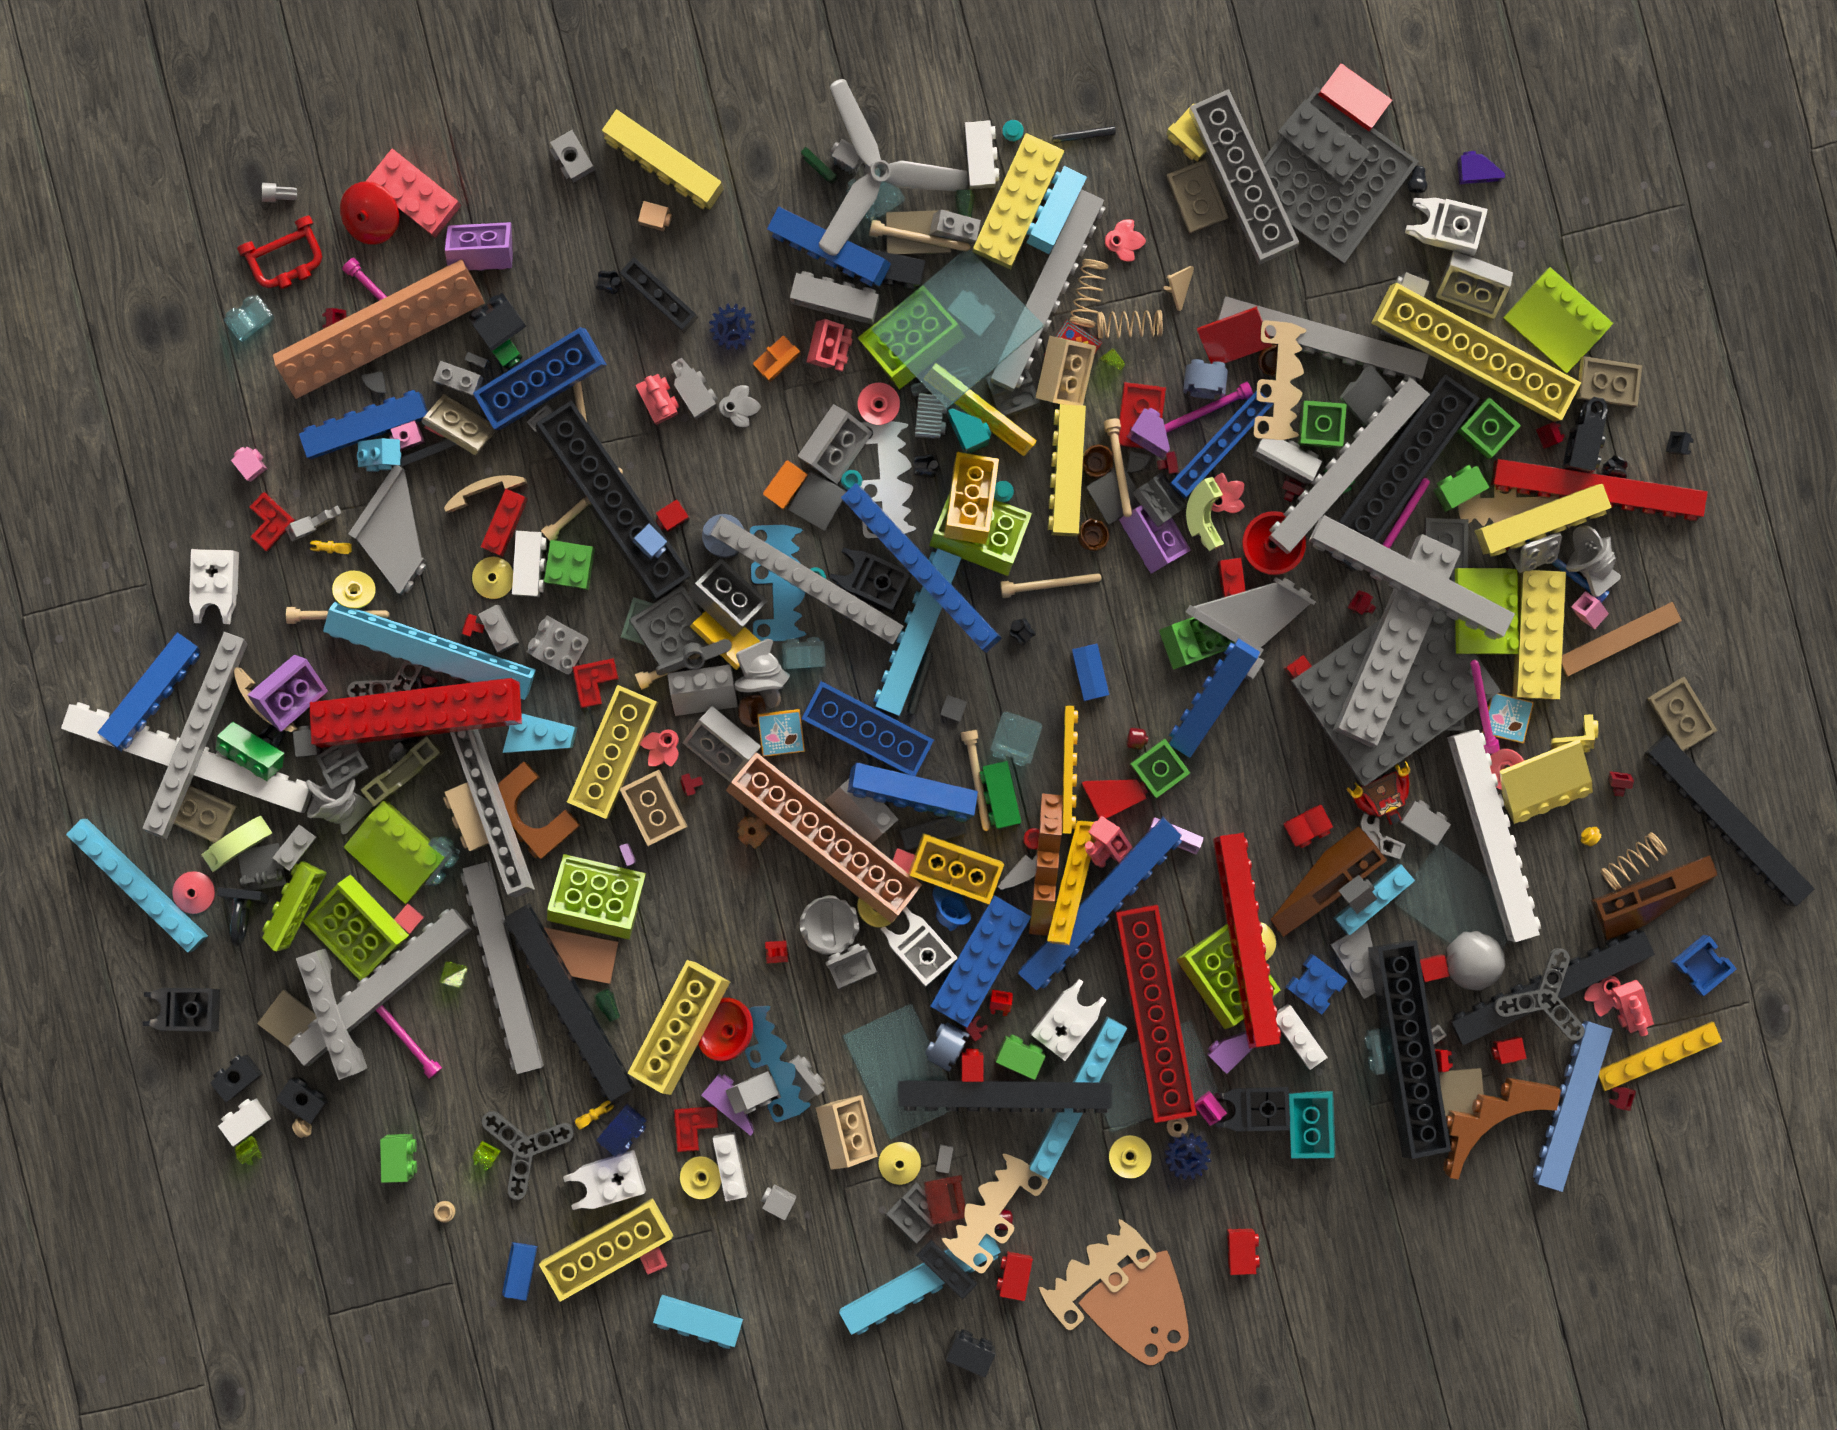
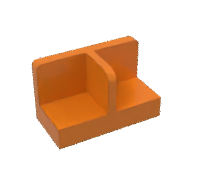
M782 336L771 347L768 346L766 348L767 351L753 364L771 382L801 353L785 336Z
M787 460L763 492V495L782 510H785L803 485L808 474Z

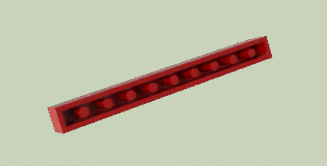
M1501 459L1494 461L1491 486L1496 487L1497 491L1509 492V489L1517 490V494L1529 495L1530 492L1538 493V497L1550 498L1552 495L1559 496L1560 499L1586 488L1603 484L1612 508L1613 505L1622 506L1621 510L1634 511V508L1642 509V513L1655 515V512H1662L1664 517L1676 518V515L1684 516V520L1697 521V518L1704 517L1708 491Z
M1244 833L1219 836L1213 839L1248 1046L1251 1049L1280 1044L1281 1031L1277 1027V1009L1273 1005L1272 999L1274 991L1269 982L1270 968L1266 963V946L1262 942L1261 936L1263 927L1258 918L1259 905L1255 901V882L1252 880L1250 872L1252 864L1247 855L1248 841L1244 838Z

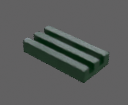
M807 147L801 151V157L827 182L833 184L837 180V175Z

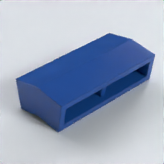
M1098 644L1072 649L1084 701L1109 695Z
M511 1243L502 1290L504 1297L525 1301L528 1299L537 1246Z

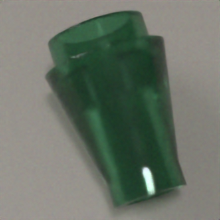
M956 190V195L954 196L958 214L972 218L975 200L973 190Z
M605 989L594 995V1003L604 1013L609 1022L620 1017L613 992Z

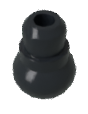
M1415 166L1412 170L1411 179L1407 186L1412 193H1424L1427 190L1426 170L1423 166Z

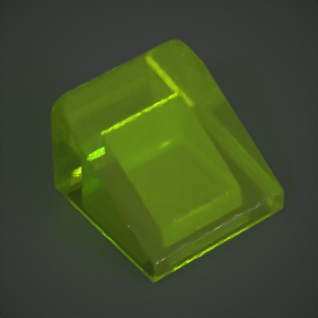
M1113 348L1099 359L1101 362L1120 370L1125 367V363Z

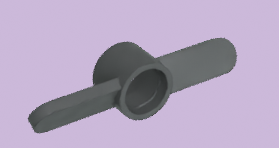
M723 639L705 647L698 643H689L683 648V657L656 667L657 675H665L685 666L692 670L699 669L703 666L705 660L730 651L732 643L728 639ZM691 653L700 655L697 659L687 658Z

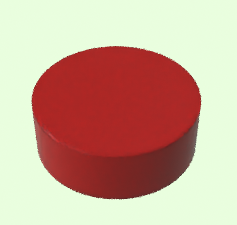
M1031 828L1025 832L1023 840L1028 848L1037 849L1039 829Z

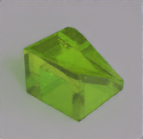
M447 961L440 983L462 988L468 967Z

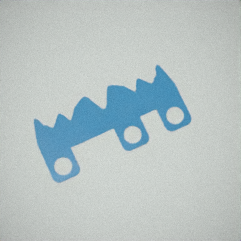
M761 525L750 528L752 535L757 530H764L767 533L765 543L799 562L791 556V554L799 550V547L791 539L795 537V534L803 531L801 528L787 525ZM756 562L752 563L751 579L753 583H773L774 619L754 621L753 635L760 641L765 639L788 641L805 636L806 633L804 631H800L794 626V623L802 615L793 611L803 600L805 592L769 571L765 579H758L755 575V570L761 565ZM767 624L770 627L771 631L767 637H760L758 635L757 628L759 625Z
M770 1006L751 1007L748 1010L752 1016L753 1031L759 1044L746 1048L745 1054L752 1068L768 1065L781 1098L769 1103L768 1109L773 1120L780 1122L800 1115L811 1104L800 1100L798 1096L801 1088L792 1085L795 1078V1065L780 1061L779 1059L787 1045L779 1037L771 1034L775 1025L765 1019ZM752 1050L760 1053L761 1061L759 1063H754L751 1060L750 1052ZM779 1104L783 1108V1115L781 1117H777L773 1113V1105Z

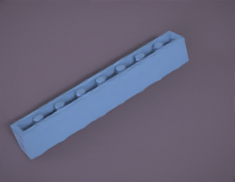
M1586 1020L1582 1024L1585 1030L1583 1037L1577 1041V1044L1572 1046L1570 1055L1573 1057L1571 1063L1567 1064L1564 1076H1566L1564 1085L1561 1084L1559 1088L1561 1093L1557 1111H1552L1554 1119L1552 1125H1549L1546 1130L1545 1136L1547 1141L1545 1146L1542 1145L1539 1153L1541 1161L1533 1172L1535 1183L1563 1192L1613 1030Z

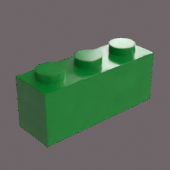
M235 722L229 724L217 736L216 750L221 755L230 758L239 766L246 768L255 776L265 781H268L283 767L284 753Z
M1008 761L982 766L983 771L979 773L982 784L986 783L988 791L984 792L986 804H991L992 812L989 813L991 825H996V828H1002L1022 823Z

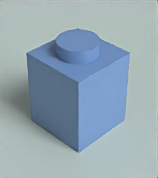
M650 524L633 539V542L650 560L654 556L659 558L666 551L667 541Z

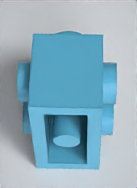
M381 438L358 442V467H364L368 472H378L379 470H392V466L400 465V440Z

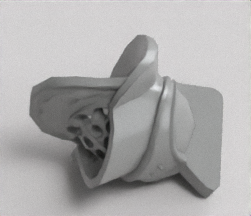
M1579 525L1573 531L1575 551L1572 553L1566 569L1569 572L1580 571L1583 577L1587 578L1592 596L1598 597L1620 580L1621 577L1619 573L1613 570L1616 558L1611 549V537L1601 539L1595 529L1590 526Z
M765 639L736 653L737 661L744 676L738 678L734 685L735 689L740 692L759 691L765 704L769 708L779 706L781 697L778 690L783 689V685L789 679L790 674L781 669L778 660L770 653L773 640Z
M354 778L333 791L328 783L319 786L309 779L306 781L307 787L314 797L307 816L309 818H324L326 821L340 824L342 834H347L373 807L367 798L353 792L355 788Z

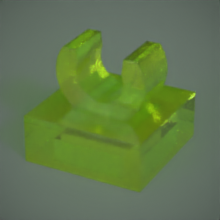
M250 1136L235 1147L237 1159L241 1164L247 1162V1164L252 1165L253 1161L251 1158L254 1155L258 1156L259 1159L262 1158L257 1140L253 1136Z
M482 1141L473 1154L474 1165H477L479 1162L485 1165L484 1170L491 1168L501 1150Z

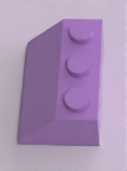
M511 222L449 225L445 245L447 266L462 259L468 270L481 271L485 269L512 268Z
M1144 408L1127 438L1163 459L1170 450L1163 419L1160 418L1161 414L1156 410Z
M1141 505L1132 510L1130 517L1123 516L1119 519L1151 574L1191 551L1172 517L1157 527Z
M293 655L247 696L256 709L279 731H282L310 707V702H316L328 690L307 659Z

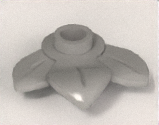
M746 385L733 388L729 396L723 398L719 403L720 413L724 417L730 418L737 427H748V416L757 413L761 408V405L755 399L748 397L749 386ZM727 403L733 405V410L727 409Z

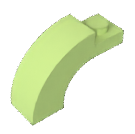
M1213 477L1204 479L1195 487L1189 497L1186 509L1187 525L1192 537L1200 534L1202 544L1209 551L1224 544L1211 521L1212 506L1223 495Z
M259 816L211 845L201 855L212 872H214L237 855L263 841L272 832L262 816Z

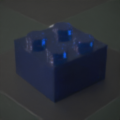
M627 1104L596 1141L615 1157L619 1153L623 1155L632 1145L631 1138L637 1139L645 1130L646 1126L644 1123L647 1119Z

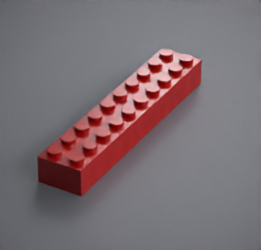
M512 678L310 702L311 744L323 748L522 724L520 682Z
M1155 904L1117 911L1115 916L1153 1121L1158 1123L1196 1116L1197 1113L1159 907Z

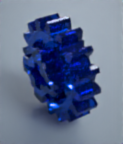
M726 304L725 310L719 307L720 313L712 314L715 321L709 322L710 325L714 326V328L709 330L710 333L716 334L713 340H720L718 344L720 347L726 344L727 350H730L731 346L738 350L739 344L745 347V340H752L749 333H755V330L750 328V326L755 324L753 320L749 321L752 314H745V307L738 310V304H735L734 308H730V305ZM735 313L733 317H725L727 314ZM743 318L746 322V331L741 328ZM734 322H735V323H736L735 325H736V328H737V329H736V330L732 329L731 331H729V328H728L727 325H728V324H731V325H732V324H734ZM719 323H720V324L723 326V328H724V331L722 332V335H720V333H719V331H718V325H719ZM731 337H740L737 340L730 341Z
M1181 1133V1139H1178L1176 1136L1173 1137L1175 1143H1168L1171 1149L1165 1150V1154L1169 1156V1158L1165 1159V1162L1171 1164L1168 1167L1169 1170H1175L1174 1175L1176 1177L1182 1174L1184 1180H1186L1188 1175H1190L1192 1180L1195 1179L1196 1173L1202 1176L1201 1170H1208L1205 1163L1211 1162V1159L1207 1157V1155L1211 1154L1210 1149H1205L1208 1146L1206 1141L1201 1143L1202 1138L1200 1136L1194 1139L1193 1133H1190L1189 1137ZM1195 1145L1201 1149L1202 1154L1195 1152ZM1188 1152H1190L1192 1157H1188V1160H1186L1184 1155L1187 1156ZM1175 1159L1181 1161V1168L1176 1165Z

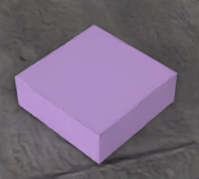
M626 843L619 846L626 865L629 866L636 863L630 844Z

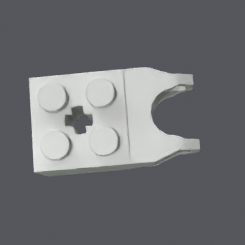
M1414 198L1412 206L1424 212L1428 217V222L1423 225H1407L1406 234L1414 236L1425 244L1472 256L1475 255L1488 209L1449 199ZM1458 225L1463 226V230L1457 229Z
M191 549L189 603L193 611L194 623L202 622L206 608L212 604L219 607L223 624L231 623V616L236 606V595L238 594L239 552ZM213 568L218 569V573H215L214 577L211 574Z
M905 907L902 911L906 914L910 923L909 930L906 933L897 935L886 927H882L880 930L887 937L890 948L926 988L958 958L923 918L913 914ZM924 952L927 954L931 952L933 954L931 962L928 960L924 962L922 960Z
M1080 979L1072 987L1062 992L1031 1032L1033 1037L1064 1061H1066L1097 1021L1100 1009L1106 1001L1105 998L1101 997L1091 1006L1080 1005L1077 1001V994L1083 983ZM1064 1025L1066 1033L1064 1035H1057L1056 1027Z
M634 1150L583 1165L574 1173L563 1177L564 1182L580 1181L587 1188L586 1197L571 1205L573 1210L579 1208H598L644 1194L646 1191ZM615 1173H618L619 1176H623L624 1179H622L621 1182L614 1180V1177L616 1176Z

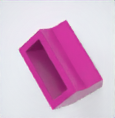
M1210 1091L1200 1097L1195 1103L1196 1109L1210 1126L1220 1121L1227 1114Z

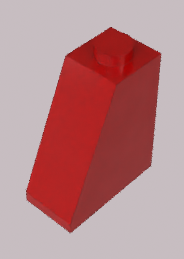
M1137 779L1084 781L1081 783L1098 818L1101 816L1108 818L1147 799L1145 796L1148 793L1144 783H1139Z

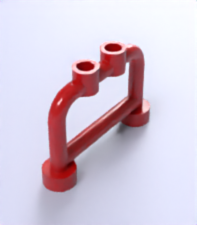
M310 216L302 217L294 222L298 231L255 249L252 241L237 247L239 255L245 256L259 285L265 288L279 286L280 289H285L292 285L291 280L299 277V280L302 281L312 276L310 271L320 265L322 253L310 227L314 224ZM306 237L314 255L311 262L302 264L271 280L263 277L256 258Z

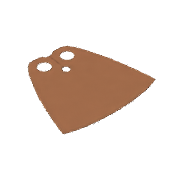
M1167 1250L1156 1253V1259L1144 1269H1140L1134 1262L1121 1268L1128 1276V1283L1119 1291L1112 1292L1102 1281L1079 1302L1084 1311L1113 1341L1133 1357L1147 1365H1155L1162 1361L1165 1354L1169 1351L1176 1352L1187 1345L1189 1338L1184 1300ZM1150 1255L1143 1257L1138 1261L1142 1263L1147 1262L1150 1258ZM1115 1272L1109 1276V1283L1111 1285L1118 1286L1121 1284L1122 1276L1119 1273ZM1152 1327L1158 1328L1157 1334L1151 1332ZM1171 1330H1176L1180 1333L1181 1338L1179 1342L1170 1343L1168 1341L1167 1335ZM1155 1344L1158 1348L1157 1355L1154 1357L1147 1356L1144 1352L1146 1345Z

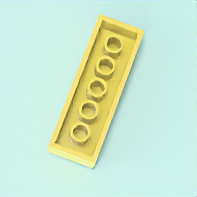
M617 109L602 129L605 136L604 139L608 145L616 150L618 147L622 149L624 155L631 161L638 160L641 167L647 172L652 173L654 171L657 173L658 179L666 185L673 184L676 191L682 196L686 197L689 195L692 197L693 203L699 208L704 209L706 207L710 210L723 192L724 188L720 180Z
M1027 133L1025 134L973 247V253L1011 270L1027 236L1026 233L1031 223H1033L1038 208L1060 164L1064 150Z
M1060 404L1059 409L1054 412V425H1057V431L1053 433L1052 446H1056V452H1053L1051 467H1055V473H1052L1050 478V488H1054V494H1051L1049 498V509H1053V515L1048 517V530H1052L1051 535L1077 537L1079 534L1086 406Z
M1599 484L1475 530L1483 555L1490 554L1491 557L1506 552V547L1515 549L1526 545L1525 540L1530 539L1531 542L1547 537L1546 532L1548 531L1550 534L1567 529V524H1570L1571 527L1587 521L1586 517L1588 516L1590 519L1607 514L1606 510L1612 507L1603 484Z
M1531 570L1519 573V654H1515L1514 698L1560 699L1566 572Z
M617 685L567 803L602 818L609 819L620 793V788L624 784L659 702Z
M687 960L628 1074L662 1094L671 1095L730 981L696 962Z
M652 1198L542 1260L539 1266L558 1300L561 1302L672 1239L673 1233Z

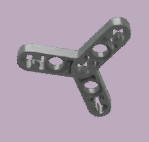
M404 660L394 680L354 681L348 686L349 697H356V694L352 693V689H355L356 685H359V688L367 689L366 684H370V695H374L373 688L376 684L383 685L384 693L397 692L394 689L395 686H400L403 682L399 680L400 676L411 681L410 685L405 682L403 689L405 691L412 690L424 666L414 665L410 661ZM408 665H413L416 668V673L412 677H407L404 673V669ZM366 692L359 693V696L367 695Z
M1560 948L1553 949L1547 959L1538 989L1498 998L1494 1003L1495 1012L1500 1016L1508 1017L1543 1010L1567 1038L1571 1040L1581 1039L1585 1032L1583 1025L1558 998L1570 961L1568 952ZM1560 952H1562V957H1564V961H1560L1558 967L1562 968L1561 972L1550 968L1551 965L1556 966L1557 960L1554 959V956L1559 955ZM1551 972H1555L1558 975V981L1555 984H1549L1547 981V976ZM1543 993L1546 995L1550 994L1549 1000L1552 1004H1555L1556 1001L1558 1004L1551 1008L1548 1003L1541 1002L1543 1000L1541 995ZM1522 997H1528L1531 1001L1530 1006L1526 1009L1521 1008L1519 1005ZM1515 998L1517 1011H1514V1007L1506 1008L1505 1013L1499 1009L1502 1001L1506 1004H1513L1512 999ZM1559 1008L1565 1011L1566 1015L1563 1020H1557L1554 1017L1555 1011ZM1569 1021V1023L1572 1026H1578V1034L1570 1035L1569 1033L1571 1032V1029L1568 1027V1025L1562 1027V1024H1565Z
M496 1111L487 1112L482 1118L483 1127L514 1152L508 1183V1194L515 1200L522 1199L527 1194L533 1156L564 1144L574 1136V1128L569 1123H561L526 1136ZM495 1116V1117H496L495 1122H496L499 1126L501 1125L502 1122H503L505 1125H504V1126L499 1130V1132L497 1133L495 1130H496L498 1127H497L496 1125H494V1124H492L491 1126H489V1125L487 1124V1123L489 1122V1120L487 1119V1117H490V1118H491V1117ZM561 1127H564L565 1130L569 1129L570 1133L567 1134V1138L559 1136L556 1138L558 1142H554L552 1130H554V1134H557L561 1131ZM509 1128L514 1132L512 1140L503 1138L502 1133L504 1129ZM540 1135H548L550 1144L542 1146L538 1140ZM531 1138H534V1142L538 1150H535V1146L530 1147L527 1150L528 1153L519 1150V1148L522 1146V1142H524L525 1145H528L533 1142ZM518 1163L526 1165L527 1172L520 1175L516 1172L515 1167ZM513 1177L526 1179L525 1182L523 1180L520 1182V1188L523 1189V1192H520L519 1195H515L516 1192L512 1190V1187H516L518 1181L513 1180Z

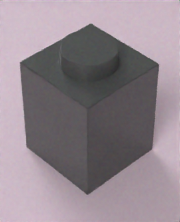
M301 726L299 731H293L296 757L321 754L320 747L311 744V726Z
M1359 875L1338 890L1356 914L1377 899L1372 892L1375 890L1374 886L1368 879L1364 881Z

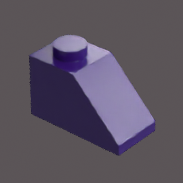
M1476 151L1464 152L1457 159L1459 185L1500 182L1505 178V173L1483 154H1476Z

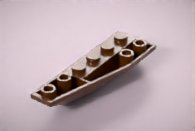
M1357 826L1324 851L1270 919L1284 937L1340 897L1341 893L1338 890L1358 875L1364 879L1386 862L1387 859L1374 842Z
M1708 855L1618 891L1595 898L1591 902L1604 936L1608 940L1649 924L1718 874L1711 856Z

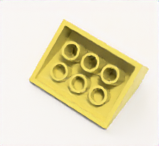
M1579 739L1500 771L1504 806L1514 824L1527 821L1530 817L1547 813L1550 809L1567 805L1570 801L1587 797L1590 793H1593L1591 776Z

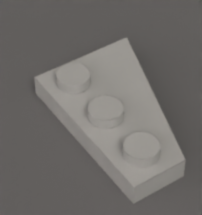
M1366 922L1351 935L1346 934L1330 944L1363 999L1375 993L1368 947L1373 945Z

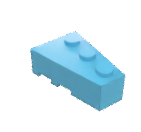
M521 713L522 724L509 726L503 753L573 748L578 727Z

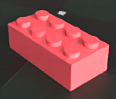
M393 149L389 151L366 180L377 183L389 191L396 201L398 209L434 238L438 236L462 206L454 197Z

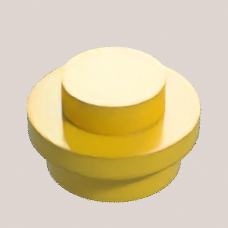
M1588 827L1581 834V842L1589 847L1595 845L1601 838L1597 827Z

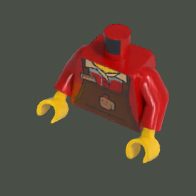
M1405 761V766L1401 769L1397 763L1395 765L1397 772L1393 771L1371 781L1364 787L1359 786L1356 782V789L1354 791L1348 787L1347 791L1353 797L1357 807L1367 814L1375 815L1376 817L1385 814L1390 825L1402 820L1397 808L1404 806L1405 800L1408 798L1410 785V767Z

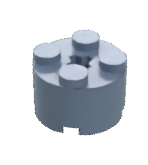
M1191 360V364L1186 365L1183 393L1186 394L1187 391H1190L1191 396L1204 399H1214L1215 395L1220 394V398L1225 397L1228 375L1225 363L1213 362L1212 364H1206L1203 360Z
M719 514L710 518L704 525L702 539L705 547L713 555L721 558H730L739 552L709 535L719 516H723L742 529L744 527L735 517Z
M948 1022L946 1025L941 1023L936 1032L938 1039L935 1043L931 1042L925 1052V1055L928 1056L927 1060L950 1072L951 1067L949 1064H955L965 1045L963 1038L968 1040L970 1034Z

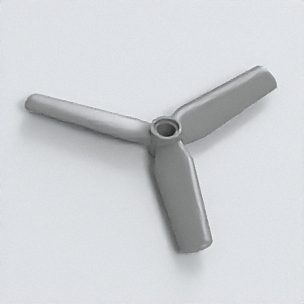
M839 79L831 84V92L856 153L865 165L864 176L852 185L819 242V247L824 252L836 256L876 200L882 181L897 188L964 192L968 187L969 174L964 170L908 161L888 164L886 161L881 160L878 145L846 80ZM875 167L880 169L879 177L875 175Z

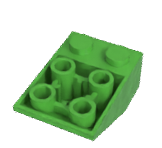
M1194 617L1159 630L1173 670L1223 652L1230 643L1235 644L1234 641Z

